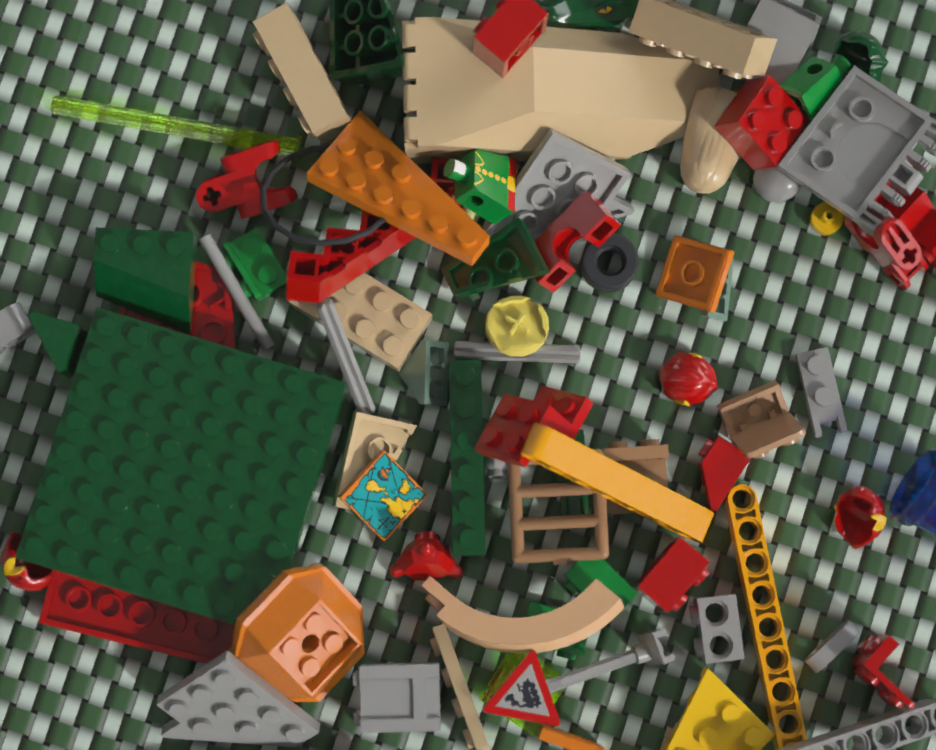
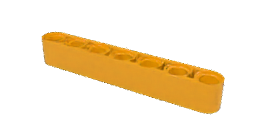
M534 423L521 452V455L686 539L697 543H702L714 512L549 427Z

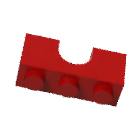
M585 190L534 241L550 271L549 274L534 277L537 283L554 293L576 271L569 261V250L574 242L585 238L599 248L621 226L601 200Z

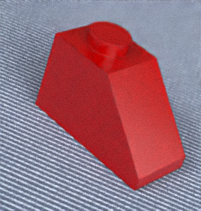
M721 436L716 437L714 441L708 438L698 453L702 457L698 467L707 509L712 512L718 510L750 461L736 446Z

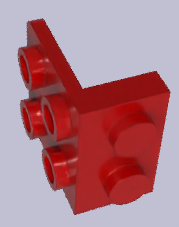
M876 633L872 636L869 634L858 645L857 648L860 652L851 660V663L857 667L854 673L867 685L877 686L881 690L878 696L889 706H895L899 710L901 707L911 710L915 706L914 702L878 670L879 666L900 644L890 635Z

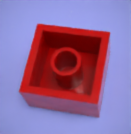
M499 0L495 6L497 9L495 14L490 19L484 17L473 30L476 34L473 38V54L502 79L546 31L548 12L534 0Z
M769 75L746 80L714 127L753 170L777 167L809 119L773 77Z
M673 538L635 583L633 588L662 613H669L670 610L677 612L688 599L685 592L690 586L698 587L707 577L709 571L706 567L711 562L683 538Z

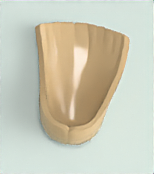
M708 87L695 93L684 135L680 172L684 184L696 193L710 194L721 188L728 180L736 162L741 157L714 127L738 92L735 93L724 88L714 87L711 89Z

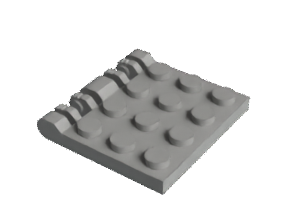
M854 66L778 164V170L857 223L862 230L873 236L876 227L886 217H893L888 209L874 201L877 196L881 194L885 200L897 207H902L906 202L904 197L887 186V183L889 182L894 189L905 196H910L923 179V175L904 161L907 159L912 166L924 173L931 169L932 166L929 161L913 151V149L919 144L929 154L936 156V120Z

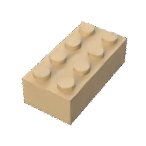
M639 0L629 29V33L639 36L638 42L652 47H656V45L665 47V52L677 57L684 58V56L695 58L694 63L707 68L714 66L724 69L723 74L736 79H741L742 77L752 79L753 75L765 76L777 42V38L673 0Z
M285 3L254 20L253 23L257 31L252 34L261 50L267 56L271 55L272 59L268 60V64L276 78H279L282 84H287V87L283 88V92L291 106H294L296 111L301 110L302 114L298 116V119L305 132L309 134L311 139L317 137L322 144L339 135L352 121V118L297 16L289 5Z
M324 247L321 248L318 254H324ZM363 273L325 299L333 301L348 341L397 372H400L432 321V314L366 273ZM288 301L291 307L323 326L316 309L318 303Z

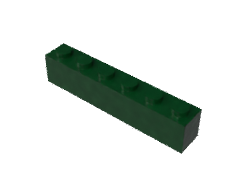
M481 360L449 361L453 556H485L484 457L474 449L483 432Z

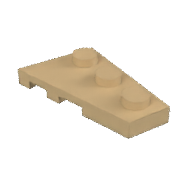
M353 411L332 506L349 509L338 498L339 494L381 450L386 451L394 461H397L403 451L401 450L409 435L413 434L417 425Z

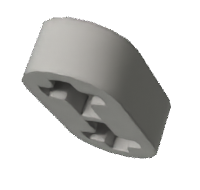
M849 619L846 620L805 658L804 662L815 673H818L859 635L860 631Z

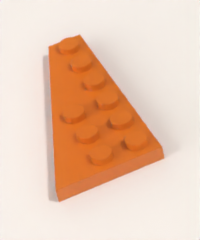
M361 110L306 173L308 182L379 219L383 217L387 223L471 266L489 245L490 236Z

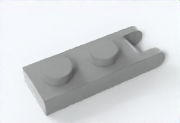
M828 347L796 354L795 358L814 437H822L820 424L837 421L840 433L847 432Z

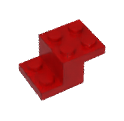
M545 386L540 387L534 400L505 393L474 449L483 456L526 468L530 460L522 456L521 452L534 423L549 427L574 440L594 403L585 396Z

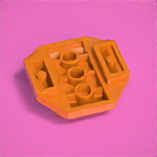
M321 563L311 564L308 567L283 570L237 618L233 634V646L230 647L229 652L292 702H320L365 654L363 606Z

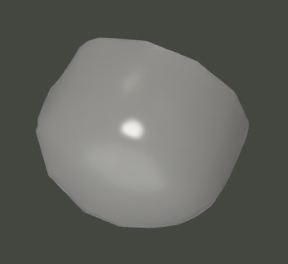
M778 166L756 169L754 172L753 183L756 192L766 201L775 203L785 202L798 194L801 188L800 184L778 170Z

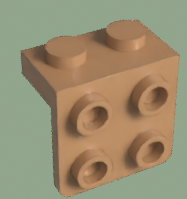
M776 380L717 405L729 440L747 459L764 457L770 450L779 446L792 445L806 434L804 427L789 413L780 385Z
M659 439L641 440L640 446L628 447L627 441L609 442L608 448L602 449L604 456L668 488L666 459L669 458L668 444L660 445ZM606 498L607 514L634 513Z

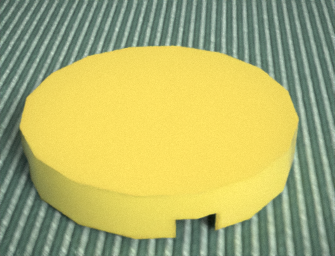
M510 295L499 299L486 316L485 334L490 344L497 351L508 356L524 357L532 354L544 344L548 336L549 319L544 308L538 302L536 304L530 301V298L523 295Z

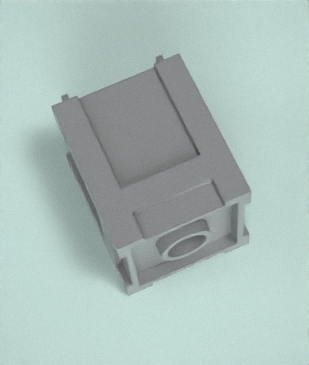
M439 662L361 664L359 671L353 672V686H360V710H356V713H354V726H360L361 733L441 731Z

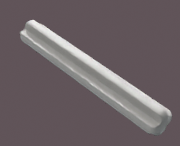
M331 299L324 300L316 305V309L358 412L371 415L375 412V406L334 303Z
M456 341L454 344V357L465 360L577 364L580 361L581 354L578 345L543 344L536 352L524 357L500 353L490 342Z

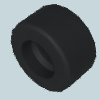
M613 233L599 248L589 242L584 248L581 257V274L586 283L597 291L604 293L618 292L627 287L635 277L639 266L638 252L630 240L616 233ZM605 251L615 252L621 258V269L614 275L602 273L597 266L598 257Z

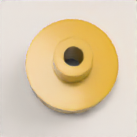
M826 202L817 205L810 214V225L820 235L827 236L835 233L843 223V214Z

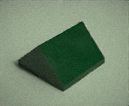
M36 312L28 314L57 371L68 378L73 377L88 332L78 324Z

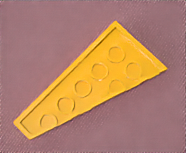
M705 665L700 674L701 679L695 691L691 692L686 702L687 706L679 722H676L663 750H761L775 734Z

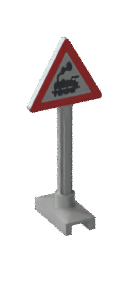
M665 629L637 635L639 643L631 646V650L548 680L544 677L536 652L531 650L484 705L482 711L493 715L559 726L560 720L551 697L553 692L635 662L637 664L646 662L647 666L663 665L676 659L674 654H663V647L658 638L667 635Z

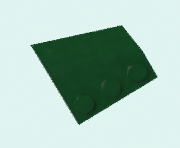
M329 0L330 79L352 85H360L403 76V66L405 65L402 55L403 51L389 0Z
M96 227L93 257L96 297L191 334L197 237L193 232Z

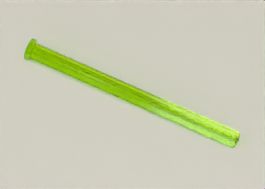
M57 95L53 97L51 103L52 113L56 115L248 148L274 139L279 141L281 147L277 154L286 156L302 149L303 136L301 135L298 138Z

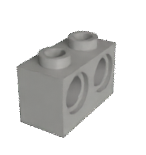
M736 594L695 598L694 606H689L691 624L697 625L699 638H694L696 658L701 657L704 664L745 659ZM712 603L717 604L722 612L720 619L716 622H710L705 615L706 608ZM715 636H721L726 642L724 652L719 655H715L710 650V641Z

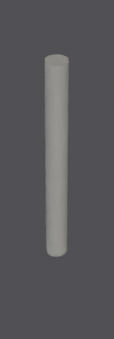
M208 233L199 239L200 243L263 350L270 348L274 345V342L211 234Z

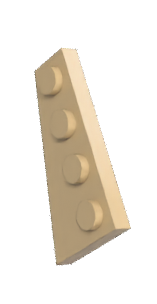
M441 624L433 627L435 637L430 639L436 658L442 656L446 668L440 670L447 688L453 686L457 698L452 699L457 717H465L468 729L462 731L468 748L472 749L475 747L476 750H491L446 626Z

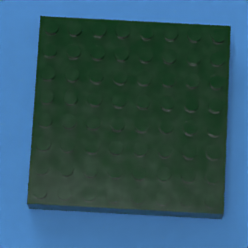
M96 307L15 558L236 625L237 618L281 572L292 568L348 388L347 384Z

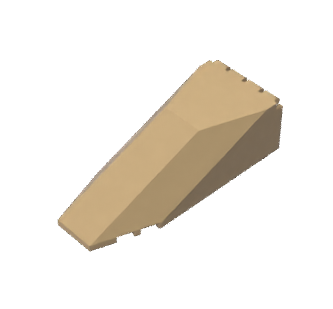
M415 17V21H402V48L415 49V53L402 54L405 64L403 66V81H416V85L403 86L404 113H417V117L404 118L405 154L415 164H432L433 157L459 160L474 149L516 159V162H526L550 128L611 160L629 159L638 153L653 148L657 149L663 147L664 144L684 138L696 91L708 87L720 89L719 68L714 66L707 68L694 63L695 58L688 56L681 58L665 52V47L658 45L652 47L638 42L637 37L624 33L546 27V31L502 79L473 54V38L476 35L473 30L480 21L442 17Z

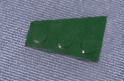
M517 218L491 235L489 245L472 266L456 258L441 268L453 295L458 298L550 273L525 222L520 218Z

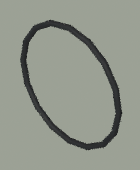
M331 144L310 146L289 154L269 171L260 188L261 211L272 228L293 241L315 246L347 244L372 234L386 222L381 217L366 230L346 238L325 240L295 235L276 223L267 209L266 190L274 174L291 160L311 152L326 151Z

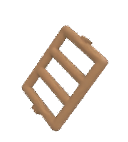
M592 449V450H594V451H596V452H598V453L604 455V453H603V451H602L601 449ZM531 460L528 465H539ZM507 463L512 560L515 563L554 562V565H568V561L604 560L609 556L607 503L605 497L575 482L521 485V466ZM593 495L594 514L523 518L522 498ZM595 527L596 547L524 549V531Z

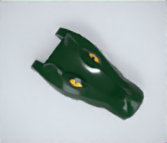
M541 0L538 2V5L548 12L546 27L589 30L594 27L601 29L616 27L632 20L639 0Z

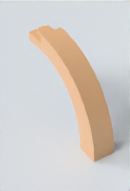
M431 576L421 585L427 593L425 600L437 611H440L436 616L442 624H445L446 628L473 644L506 653L528 654L531 650L540 653L567 647L596 633L624 609L621 599L597 579L580 595L562 607L544 614L524 618L498 617L475 610L454 597Z

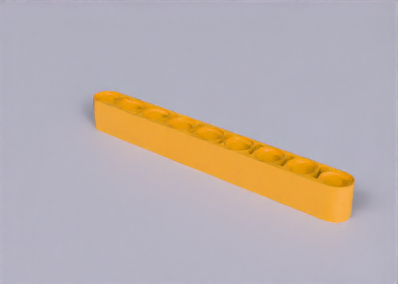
M739 484L731 488L724 499V505L770 729L775 734L773 737L774 748L777 750L807 740L757 496L750 486ZM736 491H742L748 497L747 506L743 509L736 507L732 501L733 494ZM744 522H748L754 527L755 534L751 540H744L739 534L740 525ZM750 554L757 555L761 560V567L757 572H751L746 567V559ZM759 585L764 587L768 593L767 600L763 604H757L752 597L753 590ZM766 617L774 623V631L769 636L762 635L759 630L760 621ZM771 650L778 651L781 656L780 664L775 668H770L766 664V655ZM779 682H783L787 687V695L782 700H776L772 694L774 685ZM790 714L793 717L794 726L789 732H782L779 727L780 718Z

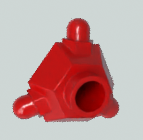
M425 531L415 534L414 541L406 546L396 560V563L391 565L390 574L393 577H400L406 574L412 579L426 581L430 576L436 581L445 576L457 580L461 578L463 570L456 564L448 548L440 542V536L434 532Z

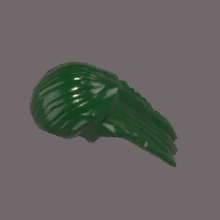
M851 31L842 35L836 42L834 56L840 54L851 64V67L842 76L843 80L851 69L856 66L880 82L881 74L889 62L884 57L882 45L876 37L863 31Z

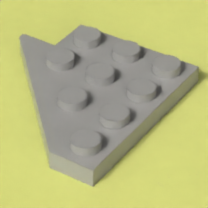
M550 128L516 178L515 212L495 225L487 221L482 229L491 236L517 218H520L525 222L533 240L536 241L549 227L550 223L557 219L571 205L572 201L585 190L601 200L616 219L631 215L635 211L632 204L616 197L631 173L623 165Z
M228 650L158 695L157 706L174 718L163 726L161 736L164 738L297 747L318 734L320 723Z

